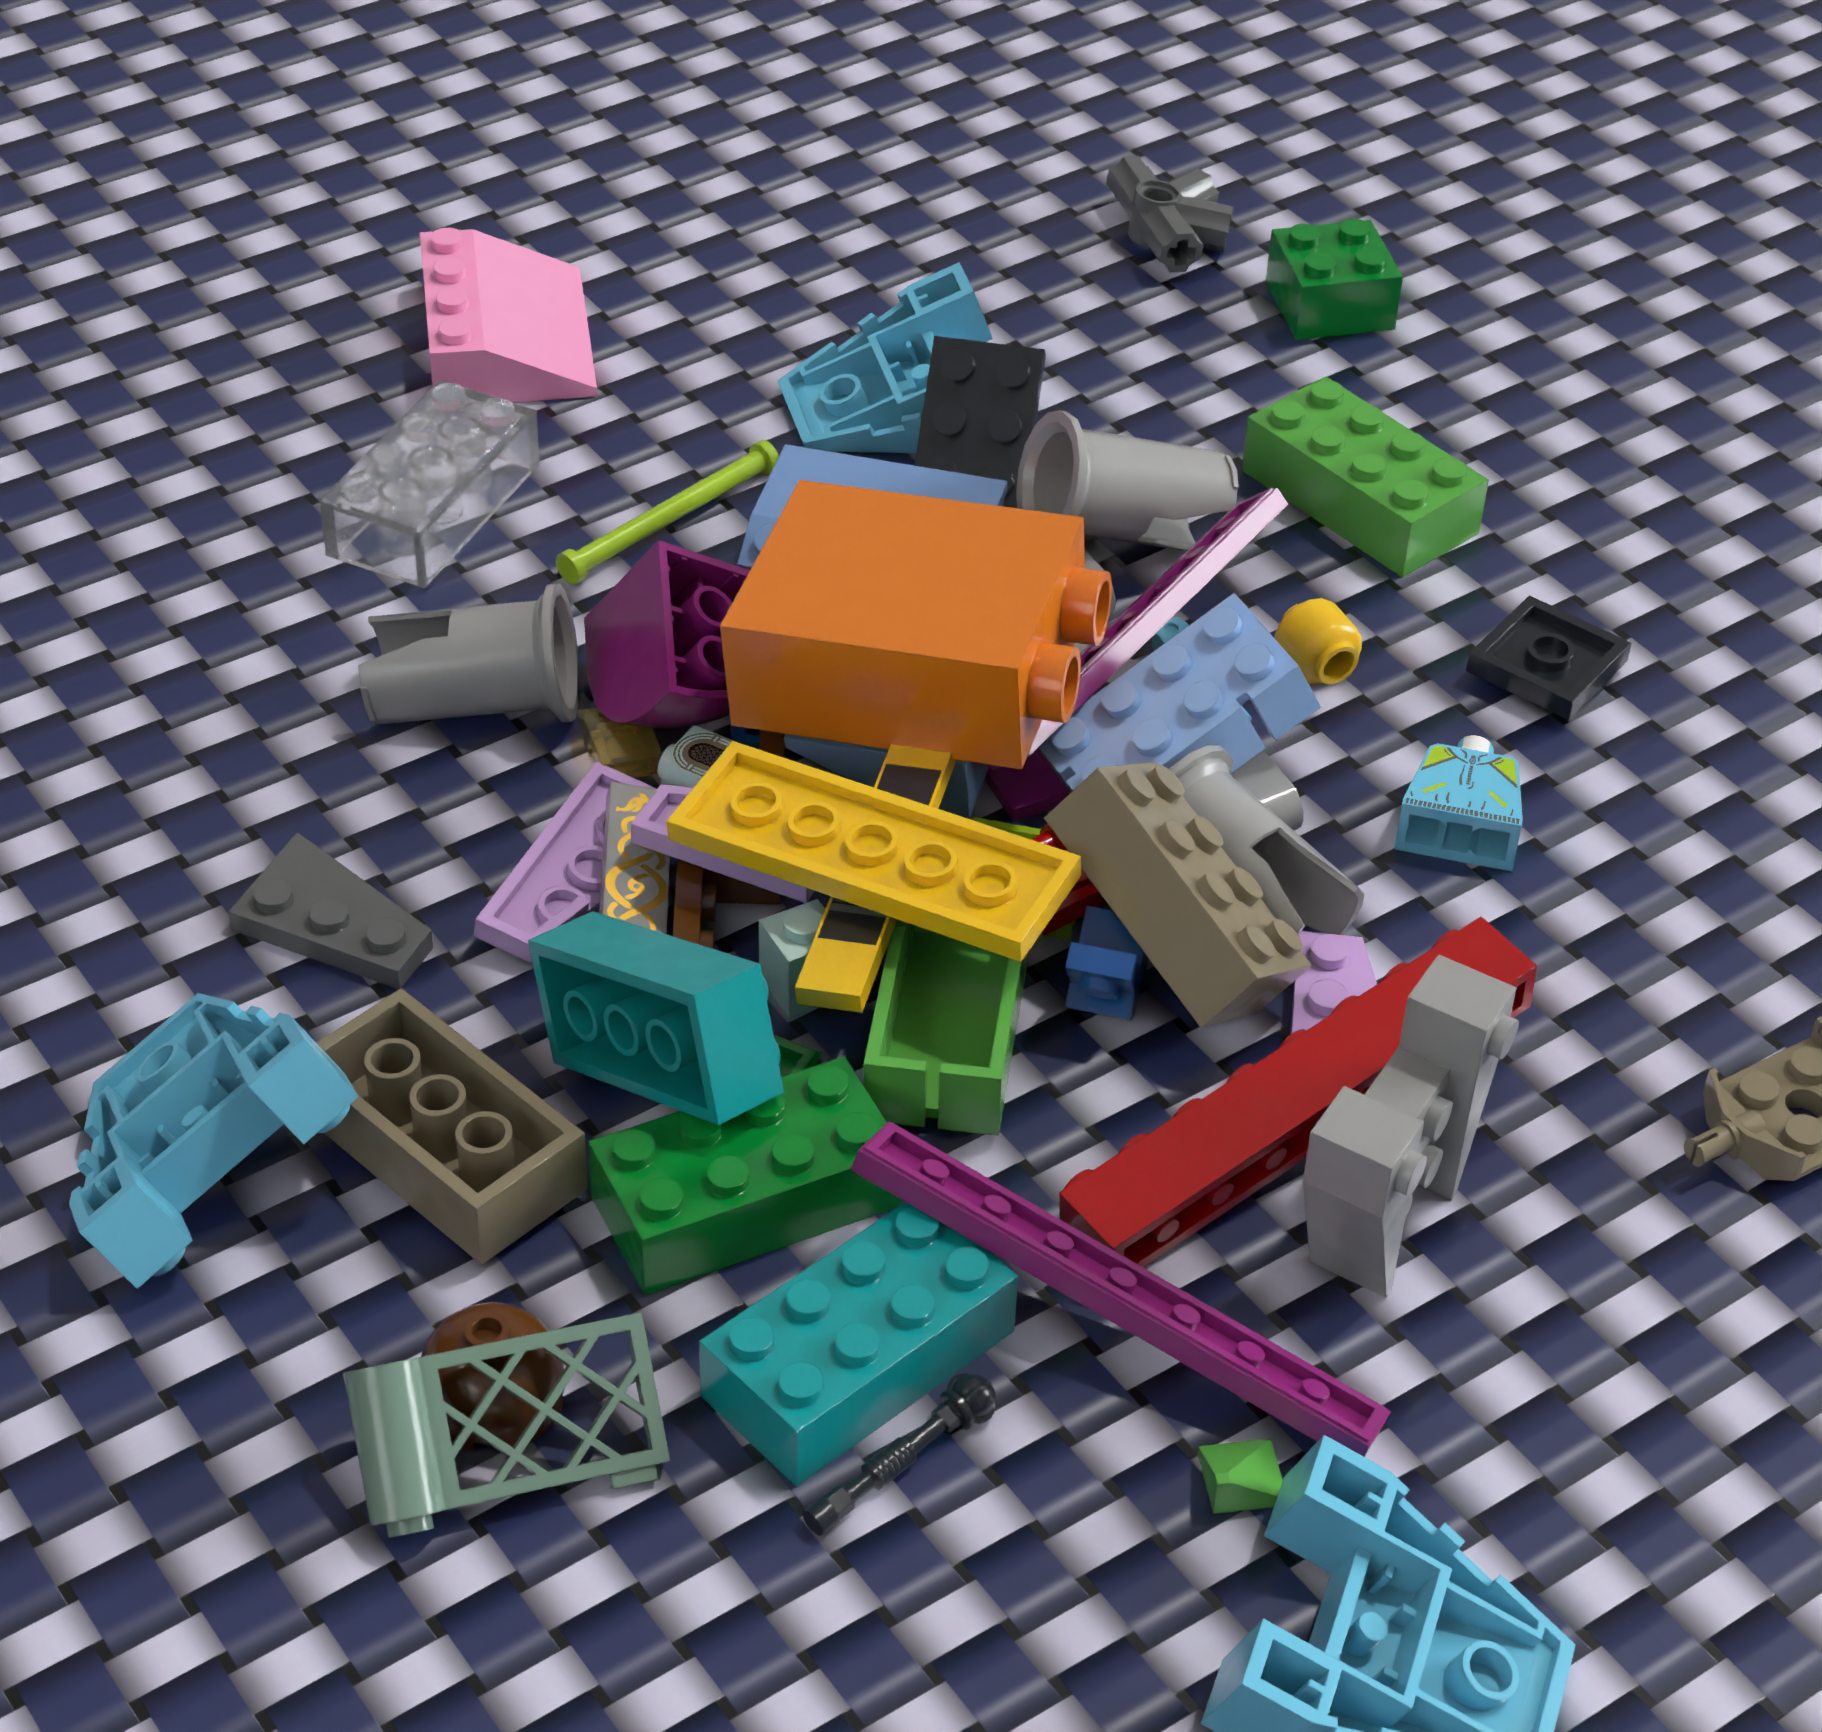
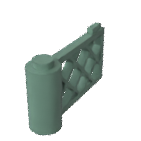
M642 1312L343 1373L370 1525L386 1523L388 1537L402 1536L434 1528L432 1513L608 1474L611 1489L656 1480L658 1478L655 1464L670 1461ZM626 1331L632 1363L617 1386H614L583 1365L582 1361L599 1336ZM583 1340L573 1357L556 1346ZM539 1348L566 1365L543 1402L508 1379L525 1351ZM510 1355L499 1372L481 1361ZM467 1363L493 1381L469 1418L444 1402L438 1369ZM575 1372L610 1395L587 1431H584L552 1409ZM634 1378L639 1402L625 1393ZM501 1387L536 1410V1413L513 1448L477 1424ZM619 1402L643 1418L648 1444L647 1450L620 1455L596 1439ZM446 1415L463 1426L452 1443ZM545 1417L581 1440L563 1468L546 1471L522 1455V1452ZM472 1432L507 1457L489 1484L460 1490L454 1458ZM589 1447L606 1457L605 1459L579 1464ZM515 1463H518L532 1473L531 1475L505 1480Z

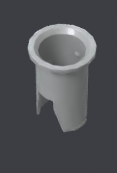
M1058 410L1047 412L1035 424L1025 443L1018 468L1016 500L1018 509L1084 517V536L1188 551L1196 543L1189 530L1188 518L1235 509L1239 484L1237 469L1231 456H1227L1221 451L1081 429L1078 419L1067 411Z
M560 583L546 585L544 594L534 601L368 616V623L375 631L382 656L358 665L364 707L370 721H373L376 725L550 709L562 723L571 722L576 719L580 695L578 646L572 610L566 591Z
M1206 745L1187 754L1169 768L1182 783L1185 791L1182 796L1197 816L1206 818L1217 828L1224 842L1221 847L1236 867L1245 869L1259 883L1263 892L1261 899L1276 919H1281L1288 923L1298 935L1305 926L1326 934L1343 935L1357 917L1363 905L1365 893L1231 776L1233 760L1222 746Z

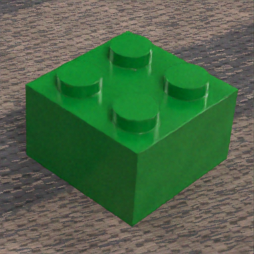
M1346 219L1340 223L1320 225L1302 223L1290 228L1271 230L1266 284L1295 340L1395 330L1403 276L1371 220Z

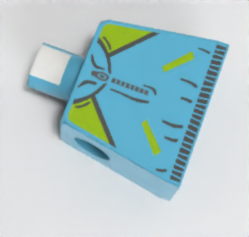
M1476 735L1462 738L1457 747L1439 743L1431 745L1403 797L1394 849L1512 872L1523 821L1518 761L1510 756L1494 754L1492 744L1487 739Z

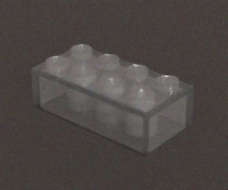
M439 380L319 501L326 556L426 588L540 465L537 411L512 403L507 399L496 398L464 388L455 383Z

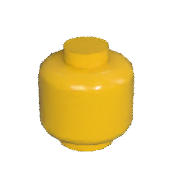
M1323 598L1306 600L1289 608L1278 624L1274 636L1277 642L1299 665L1308 684L1325 683L1330 685L1345 680L1357 667L1362 649V636L1355 625L1334 602Z

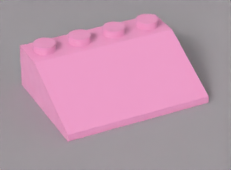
M440 228L434 232H420L434 408L597 397V385L580 267L473 229Z

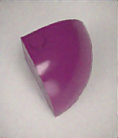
M658 540L584 617L588 681L593 699L602 714L615 722L659 729L701 725L729 716L720 625L750 570Z

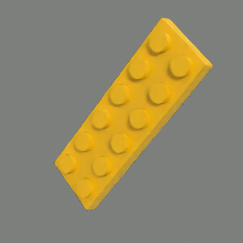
M735 741L728 745L666 821L668 839L675 843L1022 962L1081 876V856Z

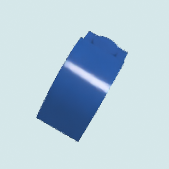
M1086 906L1079 943H1070L1065 969L1070 979L1065 1008L1131 1021L1142 991L1149 958L1113 910Z

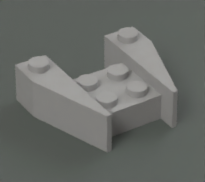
M1439 954L1407 998L1399 1047L1365 1095L1343 1086L1310 1132L1303 1176V1191L1311 1263L1383 1297H1388L1392 1290L1405 1219L1412 1204V1193L1417 1185L1451 1201L1456 1195L1498 1061L1506 1056L1517 1034L1519 1020L1510 1017L1516 987Z

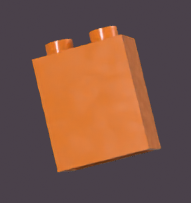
M799 480L720 625L731 726L889 749L890 745L893 744L951 752L952 759L1022 769L1042 720L1067 723L1072 716L1079 689L1081 670L1080 652L1078 647H1074V644L1099 646L1104 638L1108 624L1112 597L1111 575L1108 571L1085 568L1084 517Z

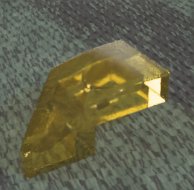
M598 709L578 710V725L589 757L594 756L595 762L597 761L602 766H608L632 778L658 774L657 769L662 752L653 728L615 722L604 716Z

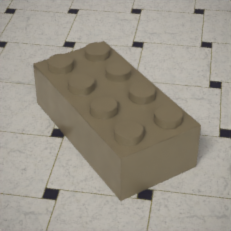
M1157 762L1098 767L1044 818L1070 853L1081 856V869L1201 1028L1257 1014L1312 966L1301 952L1303 944L1300 937L1288 923L1275 918L1261 899L1263 892L1259 883L1245 869L1236 867L1221 847L1224 844L1221 834L1210 821L1202 816H1197L1182 796L1185 793L1184 787L1172 771L1165 766L1158 765Z
M402 988L317 1042L322 1050L345 1073L359 1096L350 1104V1109L345 1118L336 1127L324 1134L481 1265L588 1189L585 1133Z

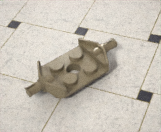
M1819 1017L1815 1020L1811 1037L1720 1081L1717 1078L1719 1071L1715 1067L1709 1070L1703 1090L1706 1123L1711 1129L1684 1142L1685 1155L1689 1161L1694 1159V1166L1701 1167L1706 1162L1727 1153L1733 1160L1740 1158L1765 1180L1795 1181L1822 1167V1017ZM1803 1108L1815 1114L1817 1118L1806 1114L1794 1115L1788 1109Z

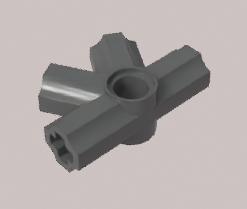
M1139 156L1122 157L1116 166L1109 168L1106 184L1130 218L1127 232L1129 238L1140 245L1150 247L1159 262L1165 265L1169 273L1186 272L1191 264L1200 260L1203 248L1224 253L1234 206L1217 203L1219 192L1213 185L1211 175L1196 169L1171 182L1161 181L1156 178L1149 166H1146Z

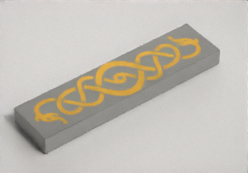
M611 781L606 797L599 913L666 934L670 856L631 843V823L657 789Z

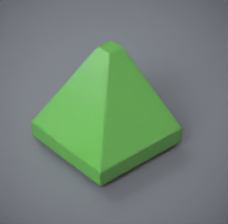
M1271 1438L1198 1446L1197 1454L1213 1514L1274 1507L1283 1480Z

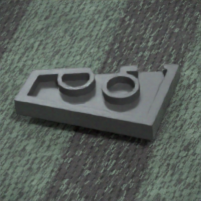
M298 832L228 911L231 930L396 989H400L405 985L433 949L432 931L430 928Z

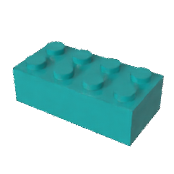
M594 911L528 940L554 1064L717 1125L784 1093L779 1068L780 1050L774 1039L767 1003L769 989L759 963Z
M904 1202L699 1341L700 1396L798 1487L1013 1333L1018 1275L986 1248L909 1203Z

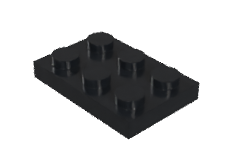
M934 336L915 466L1007 481L1008 488L1003 507L1017 508L1018 468L1025 443L1037 420L1046 359L1045 349Z

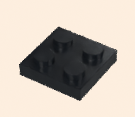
M1529 595L1469 653L1466 671L1490 682L1496 687L1503 688L1526 699L1546 711L1570 720L1628 661L1632 643Z

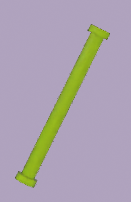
M760 440L750 447L749 454L579 550L567 549L556 556V566L560 575L567 583L576 585L586 579L587 571L753 476L759 473L763 475L770 474L779 458L776 449L770 442Z

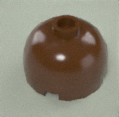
M498 1302L469 1305L449 1315L426 1340L421 1357L546 1332L549 1329L535 1315L516 1305ZM541 1348L525 1351L508 1379L543 1402L562 1374L564 1366L563 1363ZM510 1355L481 1361L499 1372ZM467 1363L438 1369L444 1402L469 1418L493 1381ZM501 1387L477 1424L513 1448L536 1413V1410ZM564 1390L552 1407L559 1414H561L563 1407ZM446 1415L452 1443L463 1426ZM545 1417L530 1442L542 1437L554 1422ZM471 1432L460 1450L475 1452V1443L490 1444Z

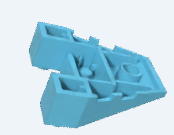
M960 262L910 284L897 294L900 303L882 316L876 318V315L871 312L857 323L860 331L839 347L831 341L777 380L805 448L830 452L917 453L934 336L988 342L993 339L974 290Z
M197 993L93 1082L84 1131L93 1139L91 1152L85 1149L79 1153L77 1168L86 1176L83 1188L79 1186L71 1192L69 1202L78 1231L138 1289L151 1276H161L171 1270L182 1258L186 1246L193 1241L181 1215L188 1206L283 1124L305 1144L316 1133H326L336 1127L347 1115L350 1104L359 1096L345 1073L289 1014L279 1012L275 1018H271L262 1008L250 1006L247 1011H242L234 1001Z
M1323 1435L1284 1477L1264 1535L1266 1538L1331 1573L1309 1643L1263 1618L1222 1659L1201 1724L1214 1732H1554L1576 1644L1501 1574L1494 1580H1491L1459 1550L1465 1541L1450 1526L1444 1523L1437 1529L1404 1498L1410 1489L1392 1472Z

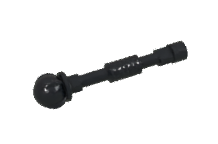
M963 1373L954 1376L948 1383L947 1390L940 1394L941 1405L931 1412V1419L905 1439L897 1437L883 1450L879 1451L878 1454L861 1466V1474L844 1487H835L823 1498L818 1499L803 1511L802 1516L809 1529L818 1536L824 1535L839 1523L843 1517L855 1509V1502L872 1488L876 1490L882 1489L889 1481H892L911 1464L916 1462V1454L942 1433L949 1434L957 1427L968 1430L974 1423L981 1424L991 1419L996 1408V1393L991 1382L978 1374Z

